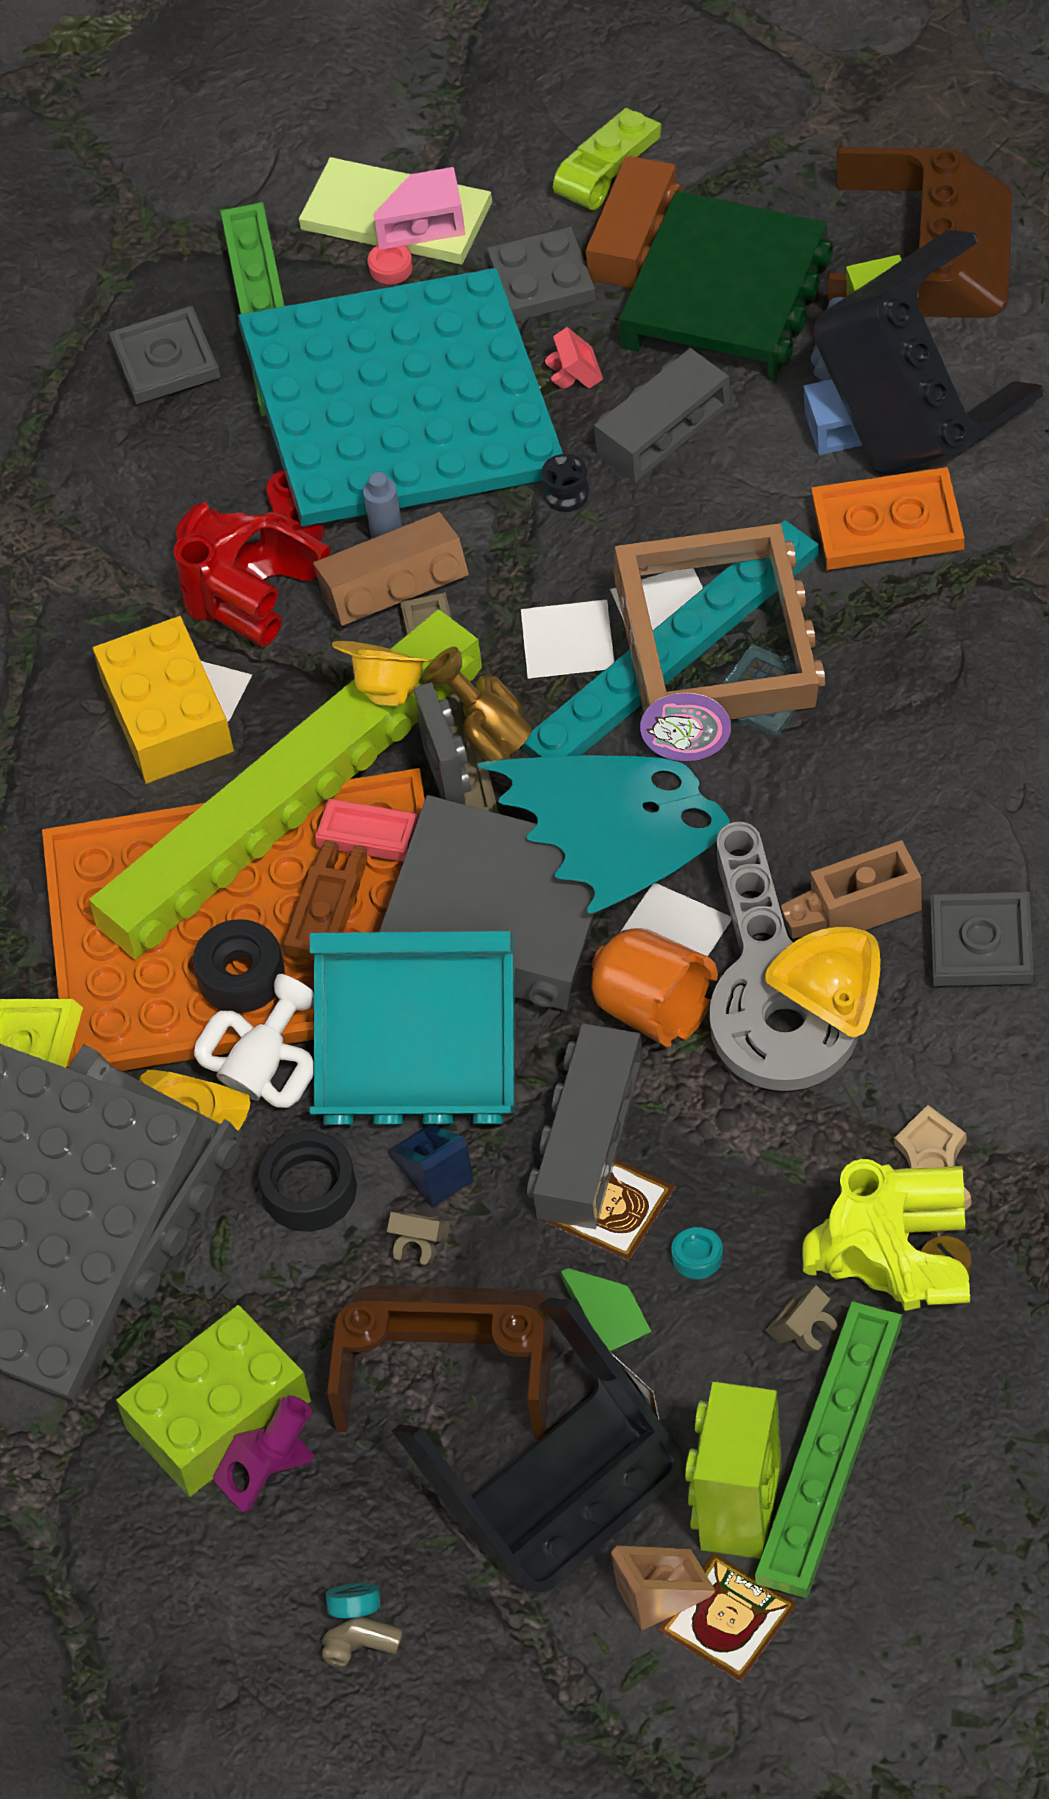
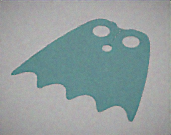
M579 755L486 761L477 764L479 768L499 772L512 780L511 788L499 798V803L524 808L536 815L537 825L526 836L527 840L551 844L563 851L565 860L555 872V877L586 882L593 887L595 895L587 908L588 913H596L675 872L717 842V836L721 829L730 824L728 816L714 801L707 800L701 795L698 790L699 780L686 765L674 760L642 756ZM658 771H669L680 778L681 786L675 790H662L652 783L651 776ZM654 802L659 806V811L647 812L643 809V803ZM687 809H701L710 815L711 823L705 828H693L682 821L681 814Z

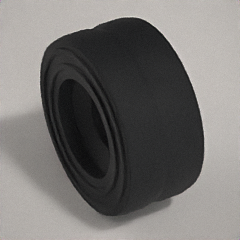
M230 920L212 927L200 938L193 955V968L201 994L212 1006L222 1011L246 1013L262 1008L276 996L274 991L276 976L278 974L285 975L281 948L276 937L265 926L250 920ZM237 958H246L252 962L251 968L243 974L235 975L225 970L228 963Z

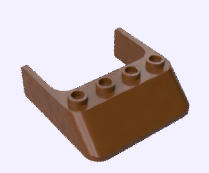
M839 147L837 149V188L840 190L922 191L919 248L948 230L976 233L979 240L977 244L928 275L921 282L917 301L923 317L988 318L1003 312L1008 303L1012 193L1011 189L1004 182L963 153L954 149ZM829 273L827 282L828 303L835 297H847L846 273Z

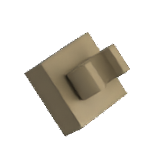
M403 1211L390 1212L387 1232L402 1235L394 1244V1258L405 1260L407 1247L410 1243L416 1242L422 1248L420 1264L430 1265L436 1254L433 1241H447L451 1221Z
M817 1285L796 1292L765 1331L780 1345L795 1339L797 1345L807 1353L818 1351L822 1345L812 1336V1325H817L824 1333L832 1332L838 1326L830 1314L821 1312L831 1299Z

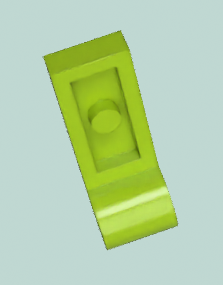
M625 108L561 163L553 181L554 193L590 210L598 209L605 201L610 190L611 179L619 173L625 156L638 157L655 143L661 135V123L639 112Z

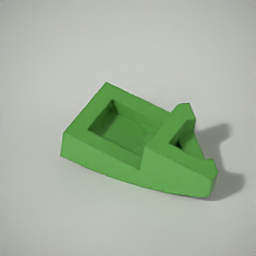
M569 1268L559 1273L571 1299L577 1304L611 1353L650 1335L651 1330L628 1286Z

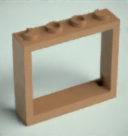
M781 523L615 546L613 575L644 712L658 699L676 693H696L707 696L718 702L726 710L730 719L816 707L819 686H825L824 668L821 660H814L811 648L815 647L814 627L811 619L804 620L801 608H805L806 604L805 590L802 580H794L792 568L796 567L795 549L791 540L785 541ZM770 558L798 673L666 692L640 575Z

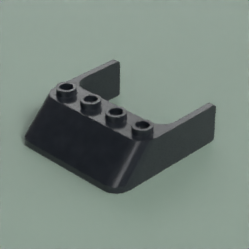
M945 231L824 311L814 325L813 335L817 348L870 463L881 473L897 474L955 455L1046 394L1042 385L1014 381L966 413L922 316L917 301L921 282L928 275L977 244L979 240L975 232Z

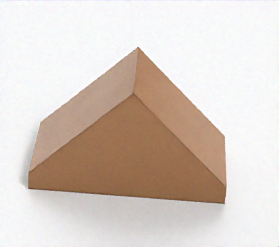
M616 1546L611 1552L617 1589L641 1631L710 1598L716 1591L691 1549Z

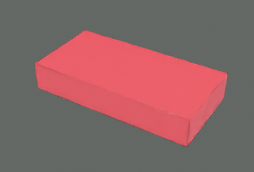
M328 798L315 836L317 847L322 848L325 840L334 841L338 844L339 851L350 853L354 845L362 846L367 849V856L404 862L420 814Z

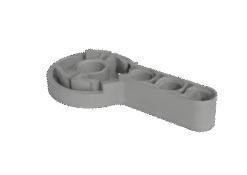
M733 822L723 827L717 836L718 870L741 957L725 971L714 989L710 1003L712 1040L717 1053L727 1067L737 1076L753 1085L779 1091H793L812 1087L827 1080L844 1066L855 1049L858 1036H848L765 981V974L769 965L793 942L786 933L760 834L751 824ZM736 849H743L749 852L744 856L730 854L731 851ZM746 891H755L761 894L751 899L741 896ZM758 933H766L772 936L771 939L766 941H757L751 937ZM733 992V999L730 1004L729 1014H726L728 1003L731 998V993ZM791 1009L802 1016L804 1023L794 1031L778 1032L770 1028L766 1024V1020L776 1010ZM828 1031H830V1035H829L828 1041H827V1043H826V1045H825L824 1042H825V1040H826V1038H827ZM751 1046H753L761 1055H763V1056L765 1057V1059L762 1058L761 1056H759V1055L751 1048Z

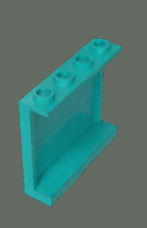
M511 931L310 933V953L314 954V1107H310V1114L323 1115V1125H352L353 1115H373V1124H403V1114H423V1124H453V1114H473V1124H503V1114H515L514 933Z

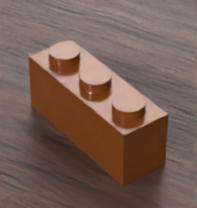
M625 156L586 248L587 269L592 281L633 289L675 191L683 192L682 184L677 183L675 164Z

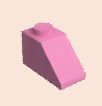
M454 167L410 174L374 212L379 250L465 235L462 205Z

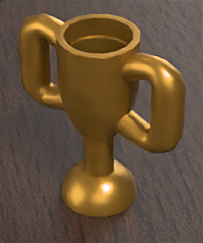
M455 646L449 647L429 663L422 674V680L426 683L432 682L433 686H443L446 684L464 703L463 710L466 719L463 726L465 736L468 742L486 761L510 759V755L525 743L532 732V726L522 717V707L518 699L498 678L491 674L480 676L475 688L460 672L462 667L461 652Z

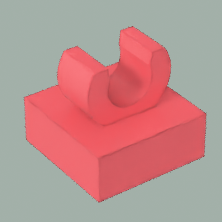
M568 327L553 336L558 351L551 353L545 360L546 365L555 372L559 371L551 377L552 382L561 389L570 387L577 379L590 389L603 380L591 345Z

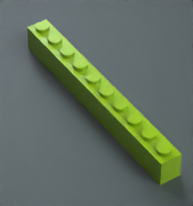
M439 609L391 648L414 658L433 660L444 650L455 646L462 655L460 672L470 682L482 668L478 638ZM430 662L423 663L417 686L427 684L422 680V674ZM354 680L351 681L91 897L89 903L96 927L135 960L147 949L156 947L164 939L166 933L184 918L193 916L199 910L202 903L216 891L230 885L242 869L254 859L263 857L271 849L273 843L290 829L300 826L311 811L324 800L333 798L340 791L343 784L356 773L369 768L377 756L393 742L402 740L409 733L411 727L418 722L415 694H408L404 704L401 706L378 705L373 703L365 692H361L356 688ZM446 684L434 686L438 700L445 699L453 693Z

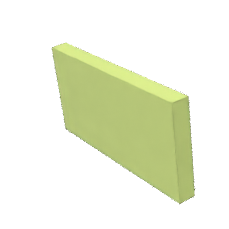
M330 157L299 217L300 229L377 246L378 240L374 212L410 174ZM457 184L462 205L465 235L405 246L410 250L411 254L462 265L492 204L491 192Z

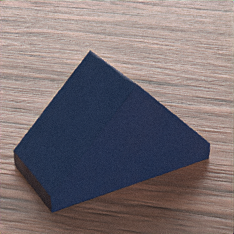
M429 1124L388 1150L393 1160L431 1207L436 1206L474 1182L468 1146L463 1136Z

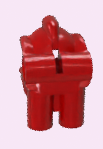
M205 501L199 505H193L181 518L176 527L177 543L174 546V557L183 607L191 618L197 620L209 619L210 622L218 621L257 645L267 647L273 642L280 631L282 616L273 611L278 599V589L265 582V580L276 575H286L300 580H314L317 578L313 562L328 557L331 548L301 530L295 531V525L286 516L276 514L275 512L254 515L240 512L222 514L216 509L210 510ZM260 530L259 541L245 544L254 533Z

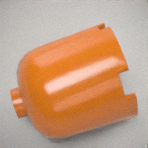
M633 928L618 933L596 952L592 963L591 988L597 1005L608 1014L665 1047H671L673 1039L679 1037L687 1040L701 1025L710 1009L711 1000L705 998L709 979L717 981L718 972L715 962L708 956L651 930Z

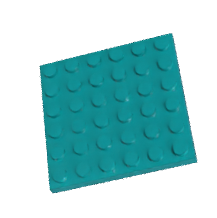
M497 268L238 315L239 329L301 527L366 515L363 489L369 481L370 475L375 472L386 474L387 478L395 483L399 507L402 508L543 481L541 471L545 462L555 455L563 454Z

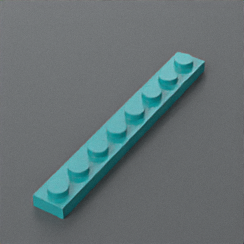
M784 520L781 526L785 541L791 540L795 549L796 567L792 568L793 576H795L819 556V544ZM770 558L734 562L653 630L665 685L778 591ZM630 650L532 730L530 736L522 745V752L530 758L583 755L639 708L642 702Z

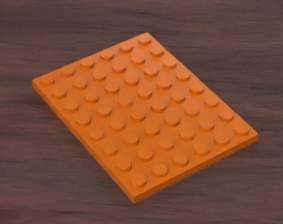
M420 768L349 779L331 799L420 814L425 802ZM324 800L311 811L300 826L290 829L273 843L271 849L263 857L254 859L242 869L230 885L220 888L204 901L193 916L184 918L166 933L160 944L154 948L147 949L136 960L96 927L89 899L205 803L42 829L59 999H74L83 1007L66 1068L70 1066L83 1044L100 1052L112 1067L120 1071L196 1059L194 1056L196 1041L210 1018L222 1010L212 1006L201 994L193 968V955L200 938L212 927L226 921L237 919L250 920L268 928L279 942L285 975L298 980L314 991V961L287 956L283 944L311 865H316L319 853L322 850L321 847H317L315 836L328 800ZM339 851L334 869L345 870L350 852ZM367 856L360 887L344 933L380 931L403 865L402 861ZM237 958L229 962L225 970L235 975L243 974L251 968L252 962L246 958ZM275 996L271 1002L262 1008L238 1014L253 1027L259 1024L264 1025L279 999ZM314 1007L294 1012L281 1034L284 1044L314 1040ZM232 1026L228 1027L212 1053L213 1056L229 1054L234 1045L241 1039Z

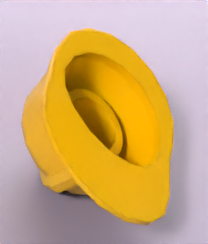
M351 641L332 642V646L335 649L351 655L356 688L361 692H365L367 697L378 705L401 706L404 704L407 695L414 693V687L418 685L423 663L432 662V659L414 658L376 645Z

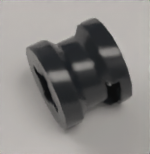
M572 454L555 455L548 459L541 471L544 484L543 493L547 505L558 512H571L584 506L589 497L585 463L579 457Z

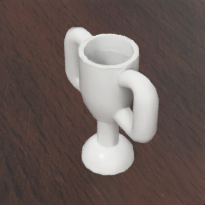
M278 974L274 981V991L279 1001L264 1025L259 1024L253 1027L240 1014L234 1011H219L210 1018L196 1041L194 1056L201 1066L218 1072L217 1078L227 1087L247 1093L251 1100L258 1101L262 1096L275 1107L289 1108L299 1101L313 1078L314 1060L310 1053L302 1048L284 1044L281 1034L296 1010L304 1011L314 1007V991L290 976ZM232 1026L241 1039L234 1045L228 1057L213 1056L212 1053L228 1027ZM280 1060L297 1062V1066L281 1092H278L273 1087L271 1079L277 1071Z

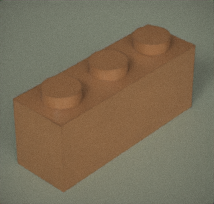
M440 512L313 562L323 600L341 626L469 575L459 536Z

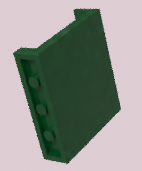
M675 191L619 318L622 349L639 352L646 336L765 361L768 367V380L775 382L781 365L787 366L790 362L793 352L792 338L795 332L801 333L804 328L807 316L806 304L809 299L815 300L820 285V270L822 267L828 268L832 259L833 242L828 241L827 222Z

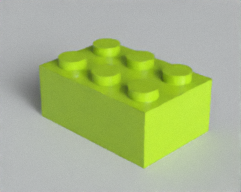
M237 1305L116 1399L127 1431L179 1487L191 1497L213 1479L235 1434L269 1426L284 1396L285 1398L288 1395L296 1396L307 1404L311 1402L304 1372Z
M712 1382L709 1401L700 1400L698 1404L695 1432L700 1433L698 1449H690L687 1459L686 1481L690 1482L688 1505L693 1506L691 1529L699 1530L702 1551L761 1559L769 1536L782 1466L777 1391Z

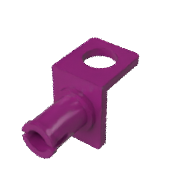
M288 1395L287 1398L284 1396L269 1426L235 1434L213 1476V1480L241 1512L251 1510L270 1474L307 1465L312 1462L314 1454L298 1438L306 1421L309 1420L312 1414L310 1406L304 1400L292 1395ZM236 1462L242 1463L248 1470L249 1485L245 1491L237 1488L232 1478V1469Z

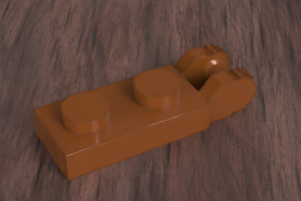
M325 840L316 865H311L283 944L287 956L314 961V954L310 953V933H344L360 887L363 871L365 870L367 861V849L365 847L354 845L345 870L342 871L334 869L339 856L338 844L334 841Z

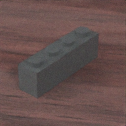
M582 1023L577 1042L570 1041L568 1043L564 1061V1068L568 1071L565 1084L557 1083L553 1095L552 1111L556 1113L552 1126L545 1125L540 1141V1154L544 1155L540 1169H532L528 1182L527 1196L534 1199L537 1219L596 1229L643 1062L640 1033Z

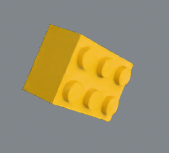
M181 616L92 647L102 684L146 784L234 752L227 718Z

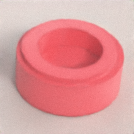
M377 245L368 255L370 275L378 283L385 285L398 284L406 280L412 272L411 253L406 246L379 250Z

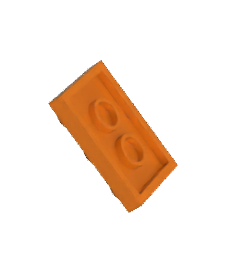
M948 467L811 487L812 503L827 570L965 550L964 533Z

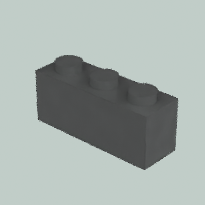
M689 348L677 359L670 360L663 367L662 371L645 385L635 388L631 395L615 409L605 412L594 425L597 455L633 482H637L731 405L729 375Z

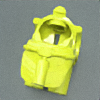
M859 1159L848 1164L841 1173V1195L833 1205L829 1219H826L823 1224L814 1228L804 1239L802 1246L804 1273L817 1275L816 1271L822 1270V1272L831 1274L835 1280L858 1277L870 1288L888 1292L896 1301L902 1303L905 1311L920 1308V1300H925L928 1305L970 1303L969 1274L960 1261L948 1256L928 1254L916 1250L907 1241L909 1233L965 1230L963 1166L893 1169L889 1164L880 1166V1164L868 1159Z

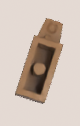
M900 840L812 871L811 890L781 905L782 918L792 939L832 927H853L868 930L922 911L921 876L903 841Z

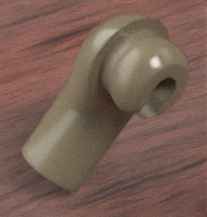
M364 1617L352 1618L327 1631L322 1639V1643L325 1646L322 1650V1658L329 1665L342 1667L347 1665L351 1658V1652L363 1646L395 1654L401 1639L402 1628Z

